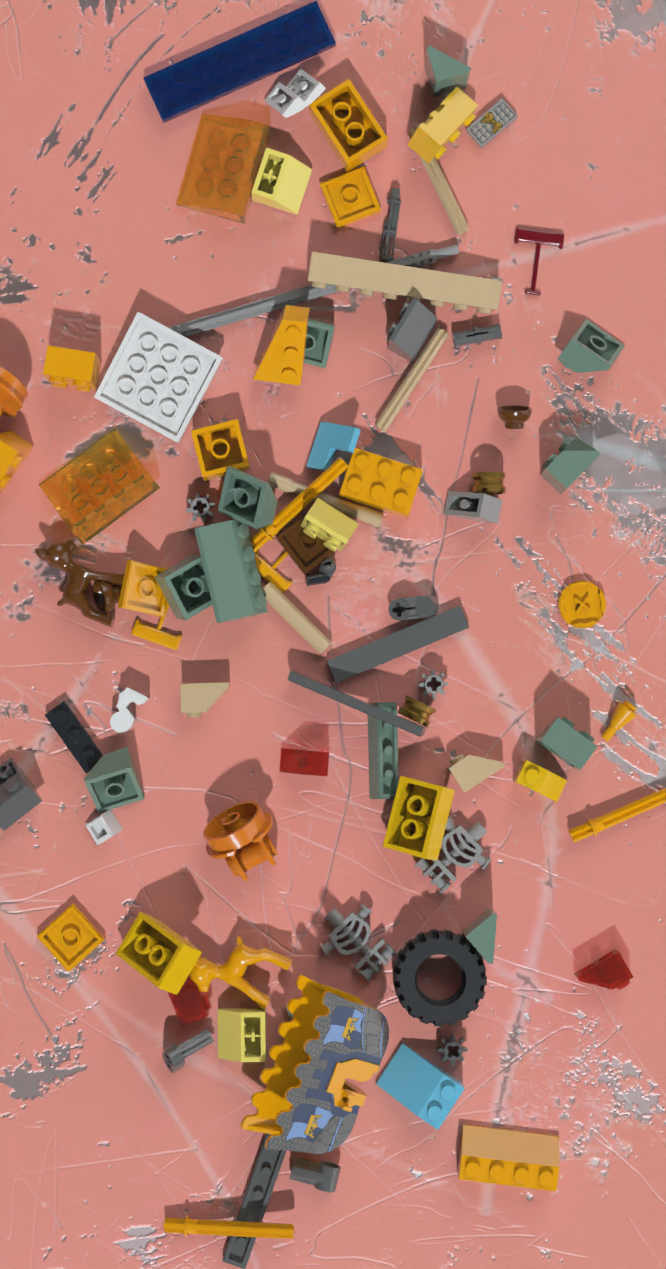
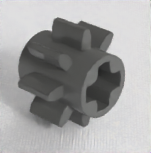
M451 1033L450 1038L447 1040L442 1037L443 1047H437L438 1052H444L441 1060L444 1062L448 1058L451 1060L452 1066H454L455 1060L460 1059L464 1061L462 1052H467L468 1048L461 1046L464 1041L463 1037L457 1040L453 1033ZM448 1046H456L457 1053L450 1052L448 1054Z

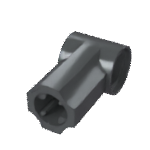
M294 1157L289 1179L314 1185L316 1189L321 1191L335 1192L341 1167L327 1161L317 1163Z

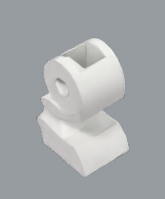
M126 687L122 693H119L116 705L119 712L113 714L110 719L112 729L119 733L129 731L136 722L135 716L129 709L130 703L134 702L137 705H142L150 698Z

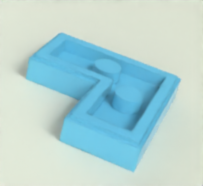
M321 421L306 466L311 469L325 471L331 466L336 450L354 453L361 430L356 427Z

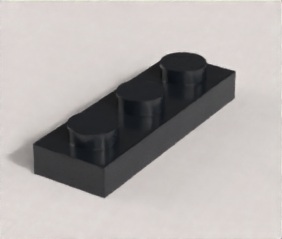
M63 701L46 713L45 716L87 774L102 758L103 753L67 702Z

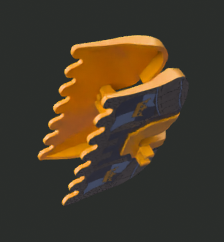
M300 974L297 977L296 986L302 991V995L300 998H293L287 1003V1009L293 1014V1019L289 1022H282L278 1027V1033L284 1037V1042L281 1045L272 1046L269 1050V1056L275 1061V1065L272 1068H265L260 1073V1080L266 1084V1088L264 1091L255 1092L251 1096V1103L257 1107V1112L254 1115L245 1116L240 1126L244 1130L272 1134L265 1143V1148L268 1150L322 1154L336 1149L350 1135L359 1107L364 1104L366 1093L345 1079L350 1078L365 1082L371 1078L374 1072L378 1073L381 1060L388 1045L389 1027L387 1019L381 1011L366 1005L357 996L318 983Z

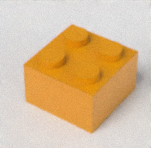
M48 345L43 375L52 383L53 387L66 389L68 385L76 387L77 391L90 392V389L97 390L101 360L93 352Z
M238 419L191 430L204 481L225 476L228 466L240 471L251 470Z

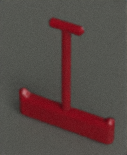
M518 227L515 232V244L519 242L536 244L531 290H525V294L540 296L541 292L535 291L541 244L558 246L559 249H563L564 233Z

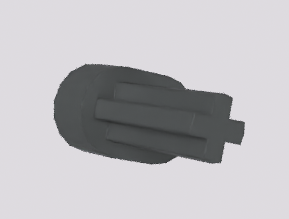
M206 1029L178 1046L172 1044L164 1049L162 1057L169 1071L175 1073L182 1069L185 1065V1058L213 1043L212 1034Z

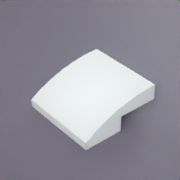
M300 68L287 86L278 82L264 101L287 118L310 105L326 88Z

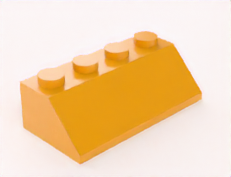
M463 1124L457 1167L459 1180L557 1192L559 1136Z

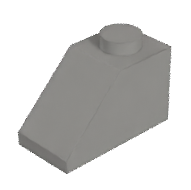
M448 491L444 514L478 522L498 524L502 500L484 493Z

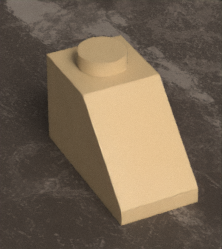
M230 683L180 684L181 713H187V718L201 717V712H208L230 688Z
M461 753L450 760L452 765L447 768L465 793L505 767V765L500 761L472 755L463 756Z

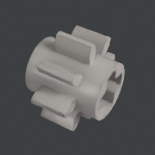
M196 493V499L193 501L191 499L187 500L191 504V508L186 509V512L194 513L192 521L201 518L202 522L205 523V517L208 515L214 517V514L210 512V508H214L216 505L215 503H208L210 497L208 494L204 498H200V495ZM200 502L207 506V508L203 509L204 513L202 514L195 510Z
M432 669L431 676L428 677L426 674H422L425 681L418 684V686L425 688L423 696L432 693V698L436 699L437 692L445 695L442 687L449 683L442 681L441 678L444 676V673L437 676L434 669ZM432 677L435 678L436 682L440 683V686L436 687L435 691H432L431 687H427V682H430Z

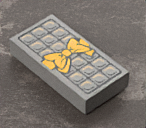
M501 99L466 129V132L482 149L513 123L518 116Z

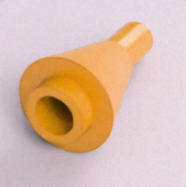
M627 700L623 703L618 701L609 722L610 725L601 737L609 742L617 730H620L638 716L635 713L637 708Z

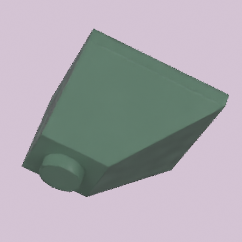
M585 319L557 360L566 368L576 373L609 370L625 345L588 319Z
M128 747L104 754L84 778L98 813L145 799Z

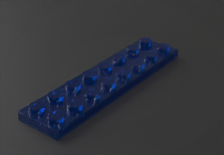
M314 1L143 77L162 122L165 123L336 47V42L317 1Z

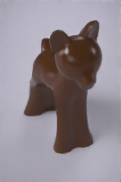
M72 540L66 543L51 544L46 549L36 548V555L42 561L46 562L50 567L65 571L68 576L62 599L57 602V606L64 604L74 606L81 611L84 617L113 628L115 618L92 608L85 596V591L88 588L89 582L96 580L122 586L124 574L95 571L84 565L76 564L72 560V555L77 545Z

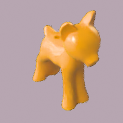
M240 936L237 937V945L223 965H217L207 958L199 957L189 974L191 979L197 984L198 991L207 992L212 980L219 978L247 994L263 1010L267 1007L270 996L264 994L245 980L243 975L247 970V966L267 961L287 971L292 964L291 958L270 949H254L243 944Z

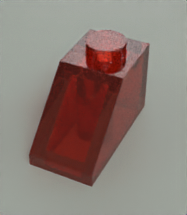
M281 748L279 772L327 776L329 752Z
M616 949L574 973L575 977L581 982L612 990L615 988L620 990L630 984L629 980L633 978L632 973Z
M184 982L177 995L168 992L181 1027L209 1016V1009L212 1008L208 995H203L202 992L198 991V988Z

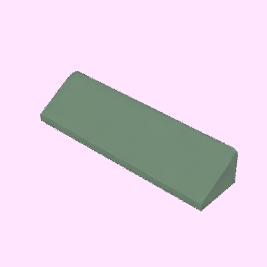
M397 702L370 703L397 715ZM368 715L370 799H395L399 783L398 727Z

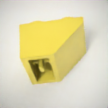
M266 148L251 192L252 201L298 215L312 169L288 154Z
M317 498L301 524L305 534L314 539L317 536L325 541L323 544L332 551L339 550L340 552L358 526L357 522Z
M218 1008V1058L237 1062H266V1008L265 1010L262 1008Z

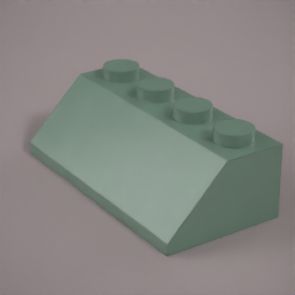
M230 520L195 528L217 623L242 620L268 613L248 526L238 520Z

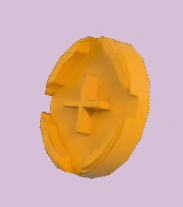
M577 581L569 584L562 590L558 598V611L561 618L568 625L574 628L585 629L594 626L601 620L606 611V599L601 589L593 583Z

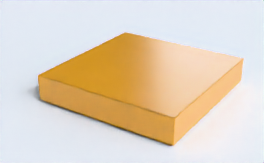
M364 166L319 183L337 229L381 212Z
M127 560L118 608L163 617L166 598L155 576L167 569Z
M74 903L36 936L68 973L105 940L103 935Z

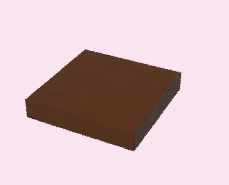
M307 513L275 537L304 576L336 552L327 548L323 544L325 541L317 536L314 539L303 532L304 528L301 527V524Z

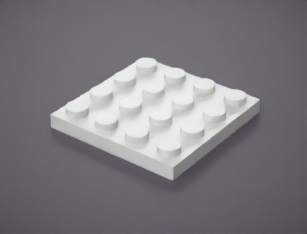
M137 312L94 398L180 443L223 357L148 316Z

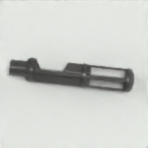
M391 188L390 198L387 200V204L391 207L389 220L384 222L379 259L383 262L393 261L401 200L399 199L401 190L397 188ZM384 236H386L384 255H382ZM392 237H394L392 255L389 256Z

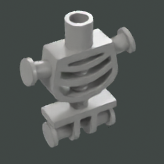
M452 816L448 817L445 828L447 833L443 836L441 844L445 857L440 861L433 860L434 862L431 865L424 858H420L414 864L415 867L418 866L423 871L422 875L424 877L429 874L433 878L430 883L432 885L435 884L440 889V893H443L451 885L450 882L447 883L442 878L444 874L453 882L457 880L447 869V866L452 862L464 868L470 867L474 862H477L482 866L481 869L484 870L492 858H486L481 854L483 848L477 843L487 833L478 821L466 832L461 825L455 827L451 821L453 819ZM455 833L460 841L457 845L453 839V834ZM448 838L453 847L450 852L447 851L445 845ZM467 848L469 851L474 852V855H467L463 851ZM459 855H461L462 857L469 859V861L462 863L456 861L455 859L458 858ZM439 866L441 871L436 875L432 870Z
M361 903V909L358 913L351 912L346 918L336 908H333L325 916V919L334 927L329 933L331 940L324 945L321 943V948L327 956L335 948L344 955L360 950L364 956L354 964V967L358 970L367 962L369 965L359 972L370 981V977L375 972L379 973L381 971L378 966L382 962L387 965L389 963L387 960L393 954L396 956L397 953L389 944L385 945L386 948L381 953L377 951L385 943L383 938L372 948L366 944L371 930L365 918L369 913H373L366 905ZM357 920L359 921V925L355 932L352 928L354 927L355 922ZM364 925L366 928V934L364 939H361L359 934ZM344 936H347L348 938L341 942L337 941L338 939L343 938ZM350 943L355 945L354 948L350 949L342 948ZM373 954L378 957L375 962L370 959Z

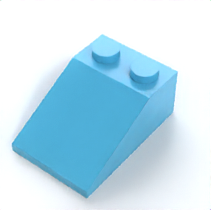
M404 1043L400 1045L376 1082V1085L437 1130L465 1089L461 1081Z

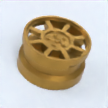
M478 472L472 474L474 479L472 493H484L487 495L506 493V487L503 486V479L506 478V473Z
M406 695L404 698L406 699L405 704L399 708L397 713L428 728L430 715L435 714L436 710Z

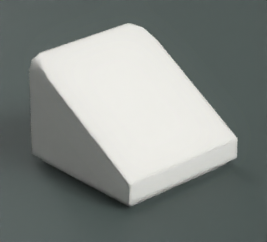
M111 810L101 814L85 825L97 845L122 831L121 825Z

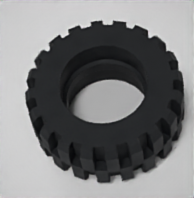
M431 929L430 932L416 934L415 938L409 939L405 943L404 948L400 949L393 966V984L400 1004L408 1011L409 1015L413 1018H418L424 1024L432 1023L434 1026H442V1024L448 1023L450 1026L456 1024L455 1021L459 1019L465 1020L469 1017L468 1014L472 1010L475 1012L479 1007L478 1003L485 994L484 988L487 985L486 968L480 954L464 936L455 934L450 930L444 929V931ZM437 954L453 958L459 964L462 971V983L459 990L453 996L443 1000L431 999L424 995L419 989L416 980L420 964L426 958Z

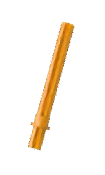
M338 458L274 517L273 524L261 527L260 531L250 539L254 552L259 550L268 540L273 541V537L279 530L348 468V464L342 458Z
M666 788L592 820L588 818L586 823L568 830L571 840L575 843L591 835L596 837L597 833L666 803Z
M186 1216V1218L165 1217V1223H163L164 1233L185 1234L187 1237L189 1234L293 1239L295 1234L294 1225L286 1223L191 1219L190 1216Z

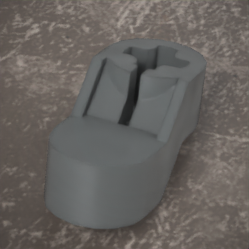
M430 595L400 598L390 603L388 611L395 620L426 618L434 616L438 612L439 603L435 597Z

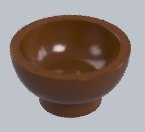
M507 405L498 407L497 411L499 418L505 422V428L522 429L524 428V422L531 416L532 408L521 405Z
M101 580L94 581L93 595L100 612L107 614L119 603L120 589L118 585H111L109 582Z

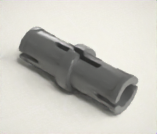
M500 324L481 328L474 326L471 330L452 332L454 347L473 343L480 345L484 341L502 339Z

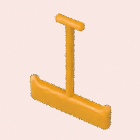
M256 551L255 561L260 576L268 583L272 582L284 593L292 585V580L287 581L275 569L288 554L285 551L270 566Z
M167 601L163 617H160L157 629L144 625L137 619L131 632L133 636L173 650L178 649L182 639L181 634L176 636L161 631L169 608Z

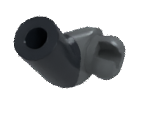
M327 558L323 561L317 573L305 574L306 585L312 586L329 582L336 570L335 561Z

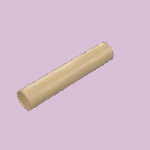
M269 582L262 589L266 601L319 654L325 651L332 642L272 582Z

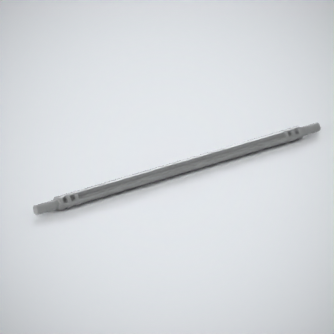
M457 244L435 251L434 249H429L386 263L420 268L437 263L438 259L458 254L459 250ZM309 285L168 328L184 337H188L284 308L285 305L292 306L339 291H336V286L326 285V289L315 288Z

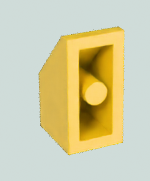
M524 759L513 780L556 802L567 782L566 779Z

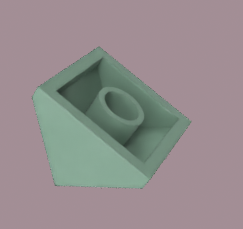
M429 45L426 50L424 67L433 97L451 93L456 87L460 90L465 89L468 85L471 68Z
M309 319L304 363L326 368L335 325Z
M487 909L462 931L489 964H493L497 922V914L493 909Z

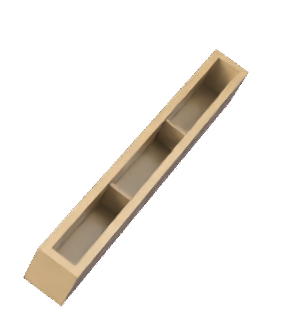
M313 251L310 256L307 282H312L311 287L326 289V285L336 286V291L350 292V288L359 289V294L373 296L374 292L383 293L382 298L397 300V295L407 297V302H411L413 298L421 302V299L430 300V305L444 307V303L454 304L453 309L467 311L469 306L477 308L478 313L491 314V310H498L502 281Z

